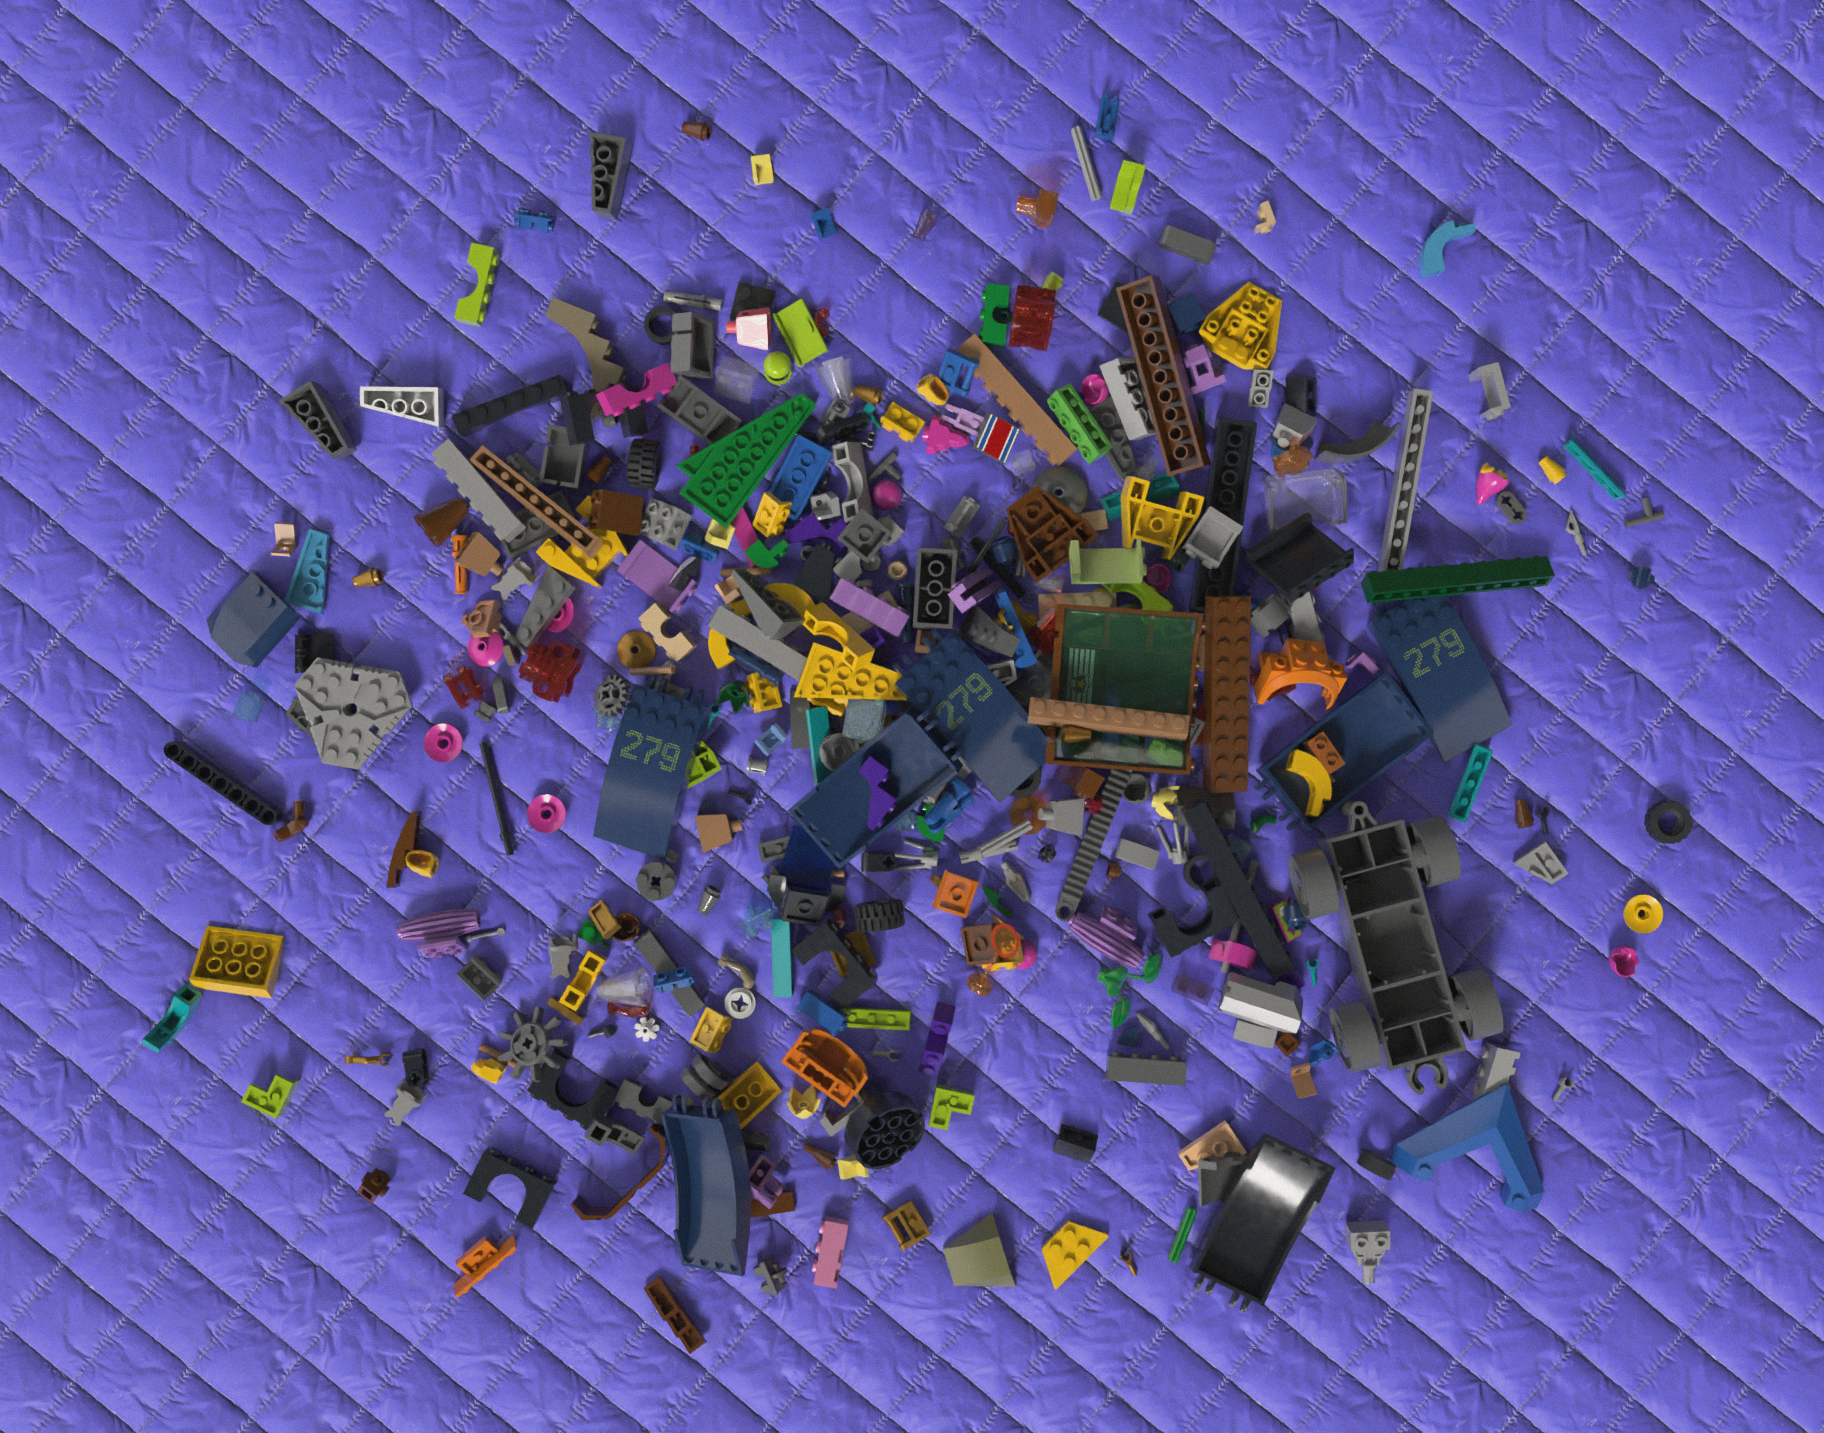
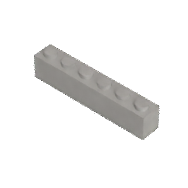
M449 438L431 453L435 458L433 461L440 470L444 468L447 472L445 475L452 484L456 483L459 486L458 492L464 498L468 497L471 500L470 506L476 512L480 511L483 514L482 520L488 526L492 525L496 529L493 532L500 540L505 539L507 542H510L526 528L522 521Z
M726 604L723 606L717 605L706 623L708 627L767 663H770L795 680L800 681L809 656L808 654L804 657L799 653L800 649L791 644L788 647L783 644V639H768L758 625L755 627L749 623L751 619L743 614L737 616L733 613L734 609Z

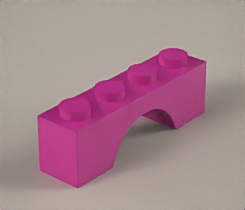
M667 362L644 373V385L639 392L628 391L620 384H617L596 394V397L605 415L613 414L616 417L624 413V408L628 406L630 410L640 406L639 401L643 399L649 402L657 398L656 394L659 392L664 395L672 391V386L678 383Z

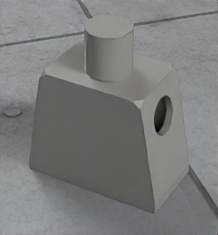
M1285 403L1277 419L1273 437L1278 439V444L1281 447L1290 445L1298 448L1311 435L1318 419Z
M1066 798L1048 801L1047 809H1039L1038 818L1039 820H1046V828L1082 836L1085 799Z

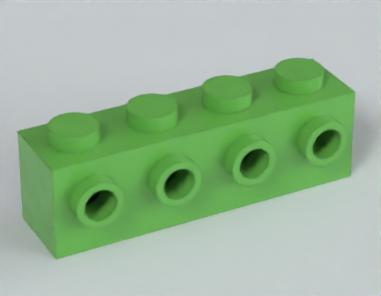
M1071 383L1057 389L1048 398L1047 403L1050 409L1055 413L1088 464L1102 458L1113 447Z

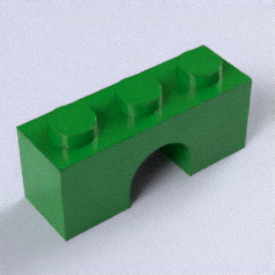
M986 284V290H982L981 301L985 302L984 309L980 310V321H983V328H979L978 338L982 340L985 346L1005 347L1007 324L997 323L993 319L992 314L997 309L1008 308L1010 285Z

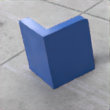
M829 207L811 213V219L819 240L837 234Z

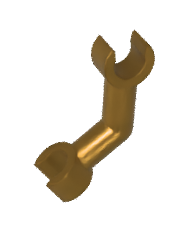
M388 1053L369 1057L358 1056L357 1054L345 1055V1064H380L388 1066L390 1065L388 1062L382 1063V1058L390 1055Z

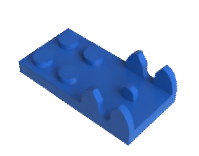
M798 434L769 490L780 501H790L792 503L788 517L795 521H798L818 481L823 477L827 464L833 458V452Z
M1004 587L996 589L998 595H995L1000 609L1005 608L1006 612L1003 613L1007 625L1008 627L1012 625L1014 633L1020 638L1015 650L1016 653L1012 657L1013 661H1015L1014 665L1024 668L1037 663Z

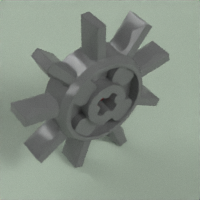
M535 1007L532 1022L528 1023L522 1013L515 1012L513 1014L519 1028L514 1034L504 1031L499 1032L500 1037L511 1041V1050L497 1057L498 1061L502 1062L513 1058L517 1061L510 1077L519 1080L525 1067L529 1066L532 1081L540 1082V1065L546 1062L552 1068H560V1064L551 1055L554 1047L568 1045L567 1040L554 1039L552 1031L562 1022L561 1018L554 1017L544 1026L541 1024L544 1014L543 1008Z

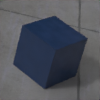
M1193 292L1168 305L1176 337L1196 330L1206 319Z

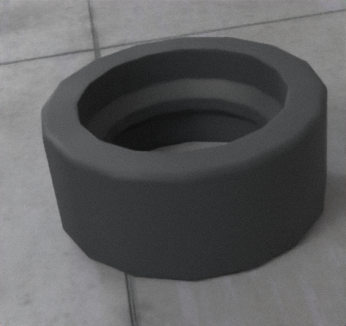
M668 306L654 307L647 313L644 319L646 334L657 344H671L674 332L672 331L671 334L665 337L658 336L652 330V322L655 317L661 314L673 318V314H676V312Z
M1201 853L1191 856L1183 867L1184 880L1196 890H1200L1199 885L1201 883L1193 880L1191 868L1198 861L1208 862L1205 855Z
M1367 1149L1362 1150L1357 1160V1164L1386 1180H1391L1397 1168L1394 1163Z

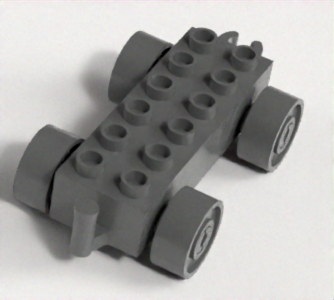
M1348 799L1339 807L1340 814L1349 818L1347 830L1317 837L1319 847L1288 856V869L1292 887L1304 917L1307 920L1337 913L1361 1000L1329 1009L1330 1025L1335 1044L1340 1049L1339 1055L1350 1074L1381 1065L1389 1071L1404 1067V1079L1408 1087L1418 1095H1422L1425 1090L1423 1084L1418 1079V1071L1424 1066H1429L1435 1073L1433 1081L1435 1086L1444 1089L1449 1078L1443 1056L1467 1050L1462 1032L1468 1040L1474 1041L1500 1034L1503 1031V1015L1499 999L1489 976L1482 968L1450 975L1447 980L1420 882L1421 880L1429 888L1458 880L1461 875V865L1457 846L1448 824L1440 815L1409 822L1406 828L1403 819L1388 818L1376 822L1368 812V807L1364 802ZM1360 873L1369 874L1362 876V881H1370L1369 884H1344L1343 882L1345 879L1358 877Z

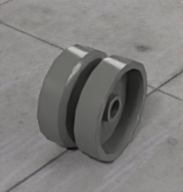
M699 1053L692 1060L693 1067L687 1065L680 1072V1077L684 1083L702 1100L704 1098H711L713 1100L717 1096L716 1089L723 1090L729 1084V1079L725 1073L702 1053Z

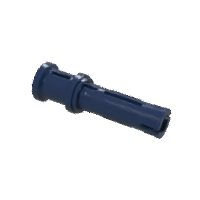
M896 584V588L899 591L897 604L907 610V615H909V619L901 631V642H914L912 625L913 584Z
M735 644L728 653V655L757 672L758 676H760L759 678H765L774 684L775 688L785 674L772 668L770 663L764 664Z

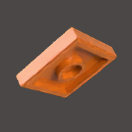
M945 870L932 907L966 918L979 881Z

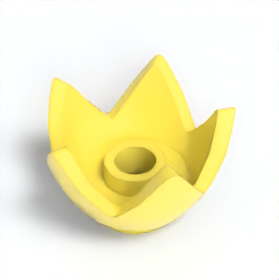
M1168 786L1161 788L1159 792H1154L1152 807L1156 808V812L1160 816L1173 820V813L1167 806L1172 805L1174 798L1177 797L1172 790H1179L1180 786Z
M813 1085L803 1094L794 1087H791L787 1105L795 1116L806 1119L817 1111L821 1099L817 1100V1094Z

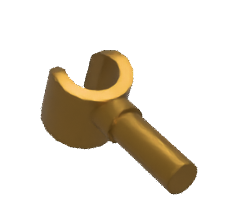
M1127 1250L1129 1254L1128 1259H1123L1120 1253L1121 1260L1126 1262L1132 1275L1136 1276L1137 1272L1131 1261V1252Z

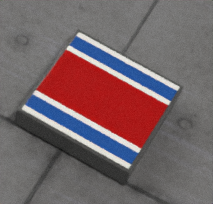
M987 412L972 448L1001 464H1005L1020 429L991 412Z

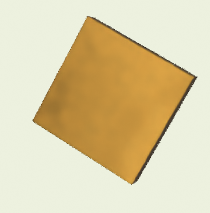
M854 930L844 934L845 937L847 936L852 941L854 949L864 956L865 962L869 967L877 964L864 932ZM830 951L840 978L848 976L849 966L846 959L841 954Z

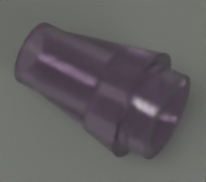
M928 210L920 213L913 235L924 240L926 235L936 225L938 216Z

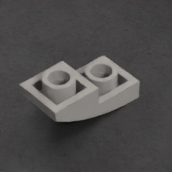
M1253 369L1248 407L1268 408L1273 370Z
M1120 839L1115 857L1149 870H1155L1160 852L1125 839Z
M1239 1018L1233 1038L1273 1049L1278 1031Z

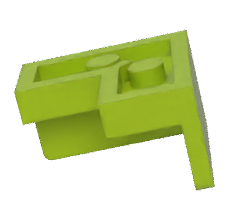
M1123 160L1110 203V209L1132 214L1144 175L1145 165Z
M276 1074L269 1090L251 1083L241 1102L277 1119L284 1115L300 1079L290 1080L280 1074Z
M936 1084L928 1126L948 1130L952 1111L971 1115L975 1097L974 1092Z

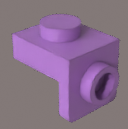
M1364 652L1352 654L1347 659L1349 663L1345 666L1347 669H1351L1358 663L1368 675H1373L1379 670L1376 666L1377 662L1371 656L1367 657Z

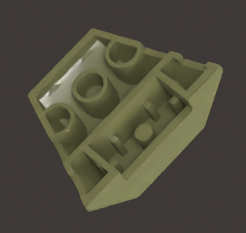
M993 1212L943 1247L954 1286L1016 1287Z

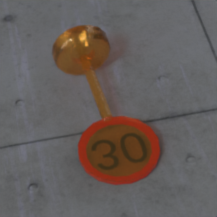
M1007 923L996 925L992 931L991 942L996 952L984 973H973L967 979L969 989L978 995L988 996L992 992L993 984L987 976L998 956L1010 958L1018 952V934Z

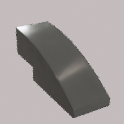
M796 690L790 691L792 749L810 748L806 710L810 709V701L807 698L794 697Z

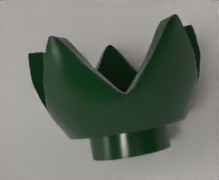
M733 680L719 688L717 704L730 701L734 714L738 713L745 703L746 707L749 708L750 695L744 682Z

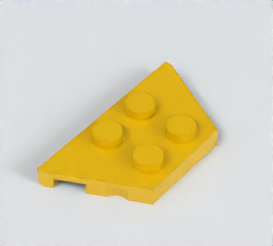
M1067 1220L1041 1247L1055 1289L1109 1237L1106 1232H1100L1091 1227L1082 1226L1077 1222Z

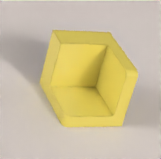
M770 154L750 156L755 185L773 183L774 178Z
M712 519L705 540L710 544L728 549L735 527L729 524L727 528H724Z
M854 1155L837 1160L840 1179L845 1180L855 1176H869L868 1168L863 1167Z

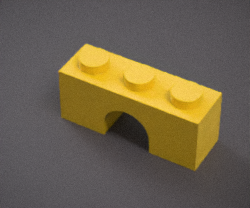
M593 948L590 949L581 962L576 976L566 988L559 1002L574 1011L580 1009L609 958Z

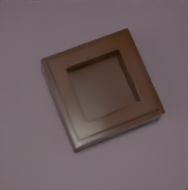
M1282 1032L1275 1040V1045L1286 1057L1301 1044L1292 1033Z

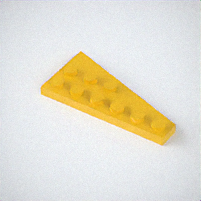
M813 642L794 697L907 700L895 688V683L902 677L899 673L873 663L852 671L841 660L842 652Z

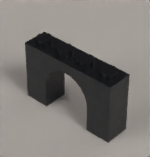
M631 384L622 386L631 392L640 391L639 387H632ZM596 389L585 390L584 394H578V391L568 392L564 398L560 399L570 446L587 444L595 440L591 423V410L599 402L596 394L600 392H596ZM642 400L639 401L640 406L631 410L628 406L624 408V413L618 415L623 438L642 436L649 433Z
M1216 877L1199 885L1207 904V910L1202 920L1190 927L1176 925L1165 905L1147 914L1171 958L1180 955L1183 951L1198 945L1201 941L1214 936L1217 932L1239 921L1223 885Z
M828 919L791 950L802 965H805L823 951H835L846 959L849 966L848 978L835 987L828 995L839 1011L875 985L878 980V975L874 968L866 964L864 956L854 949L852 941L841 933L840 926L831 919Z
M554 1048L551 1057L557 1060L560 1068H552L545 1062L540 1068L541 1081H532L527 1091L531 1093L530 1096L534 1099L546 1102L550 1109L554 1111L559 1110L564 1113L563 1116L568 1120L579 1122L580 1127L587 1131L596 1115H605L620 1087L604 1078L591 1099L587 1102L576 1104L567 1101L560 1093L559 1078L571 1057Z
M487 1148L483 1152L463 1194L481 1202L485 1198L495 1177L502 1174L514 1175L523 1182L526 1189V1198L516 1220L534 1228L557 1181L553 1180L554 1177L549 1174L537 1172L536 1168L531 1165L525 1166L519 1163V1160L515 1157L502 1155V1152L496 1148Z

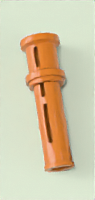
M467 535L451 536L453 540V552H451V555L454 559L466 543ZM454 563L455 594H468L466 568Z

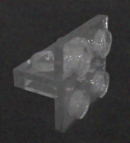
M723 356L720 367L717 366L715 371L717 378L713 393L750 403L760 367Z

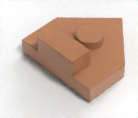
M498 600L480 601L475 606L476 609L469 615L466 614L460 619L473 637H489L492 632H498L502 614L498 612L500 602Z

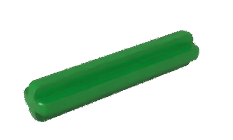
M1188 1206L1168 1255V1259L1173 1263H1178L1197 1215V1209Z

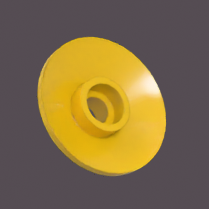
M1649 895L1632 897L1624 908L1623 914L1627 926L1638 933L1644 934L1656 930L1663 919L1661 904ZM1639 910L1643 911V915L1641 917L1638 916Z

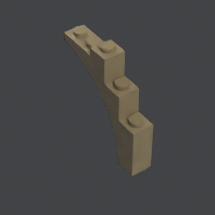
M552 297L545 315L549 320L570 332L581 344L591 367L593 389H596V392H600L606 387H613L617 384L624 385L628 376L626 374L627 371L623 367L607 361V358L610 359L613 354V345L610 341L593 335V332L596 333L599 327L598 317L593 313ZM599 402L591 410V419L598 422L599 418L604 416V411Z

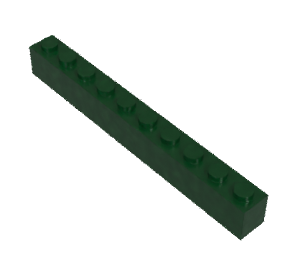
M1532 556L1530 558L1517 557L1510 560L1498 559L1488 562L1479 561L1477 563L1463 562L1456 565L1444 564L1435 567H1409L1402 570L1389 569L1381 572L1370 571L1366 573L1360 584L1366 602L1375 603L1547 586L1555 577L1548 556Z

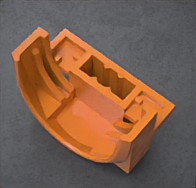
M1287 638L1280 653L1260 652L1258 657L1261 673L1254 685L1257 703L1263 705L1267 698L1281 687L1296 683L1318 684L1324 687L1321 696L1325 699V711H1330L1347 680L1344 664L1335 663V659H1328L1325 642Z
M804 1027L781 1060V1063L844 1108L851 1098L857 1095L868 1079L867 1067L859 1055L838 1038H833L830 1033L817 1028L808 1029Z

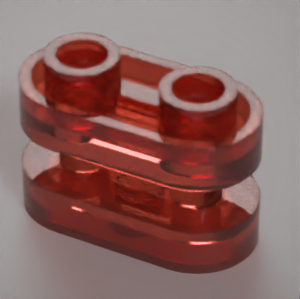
M461 665L456 668L458 675L453 676L449 672L443 676V680L459 707L465 709L470 706L468 701L470 698H473L476 702L483 698L484 689L480 683L476 684L473 679L475 675L470 666ZM461 681L464 683L466 689L468 690L465 693L458 684Z

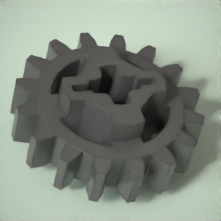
M608 675L607 679L602 678V684H597L599 689L594 690L596 697L593 698V701L597 702L594 705V708L598 709L597 713L608 718H616L617 714L622 715V709L627 710L626 703L631 702L628 696L632 694V692L628 691L631 686L626 684L627 680L616 675Z

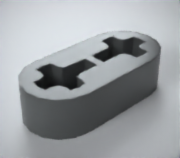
M1505 491L1496 496L1495 505L1511 524L1518 525L1526 520V510L1511 492ZM1508 497V499H1509V500H1507V503H1508V504H1506V503H1505V504H1502V503H1501V501L1503 500V498ZM1520 512V519L1513 518L1515 513Z
M504 677L493 678L492 683L498 711L500 714L510 713L511 707Z

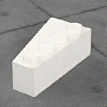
M360 386V406L444 428V389L439 387Z

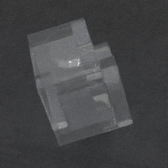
M1030 450L1016 453L1014 457L1010 458L1015 477L1034 472L1035 466Z

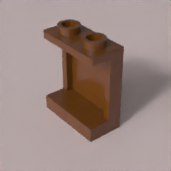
M604 489L594 490L591 496V513L588 517L589 529L622 533L626 536H639L644 497Z

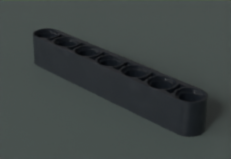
M168 742L164 746L163 752L167 758L262 824L274 825L281 822L283 813L278 807L183 742ZM175 746H177L179 749L177 755H175L173 752V748ZM191 756L194 758V764L192 766L189 763V759ZM207 767L210 769V775L208 777L205 775V769ZM223 778L226 780V786L224 788L221 786V780ZM239 789L242 791V797L240 799H238L236 795V792ZM254 800H256L258 803V808L256 810H254L252 807V803ZM270 811L274 814V819L272 821H270L268 818V813Z

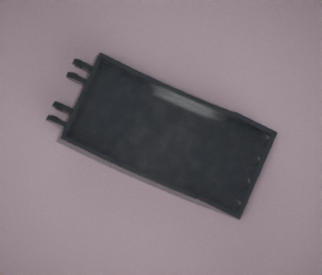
M1263 1133L1225 1192L1190 1262V1269L1198 1274L1194 1288L1199 1289L1206 1277L1209 1279L1205 1287L1206 1294L1210 1295L1215 1284L1218 1283L1233 1291L1229 1301L1230 1306L1234 1307L1240 1295L1244 1296L1240 1305V1310L1246 1312L1251 1300L1264 1306L1291 1248L1313 1210L1320 1203L1336 1167L1267 1133Z

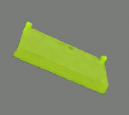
M803 298L780 312L773 313L772 316L798 367L828 352V348Z

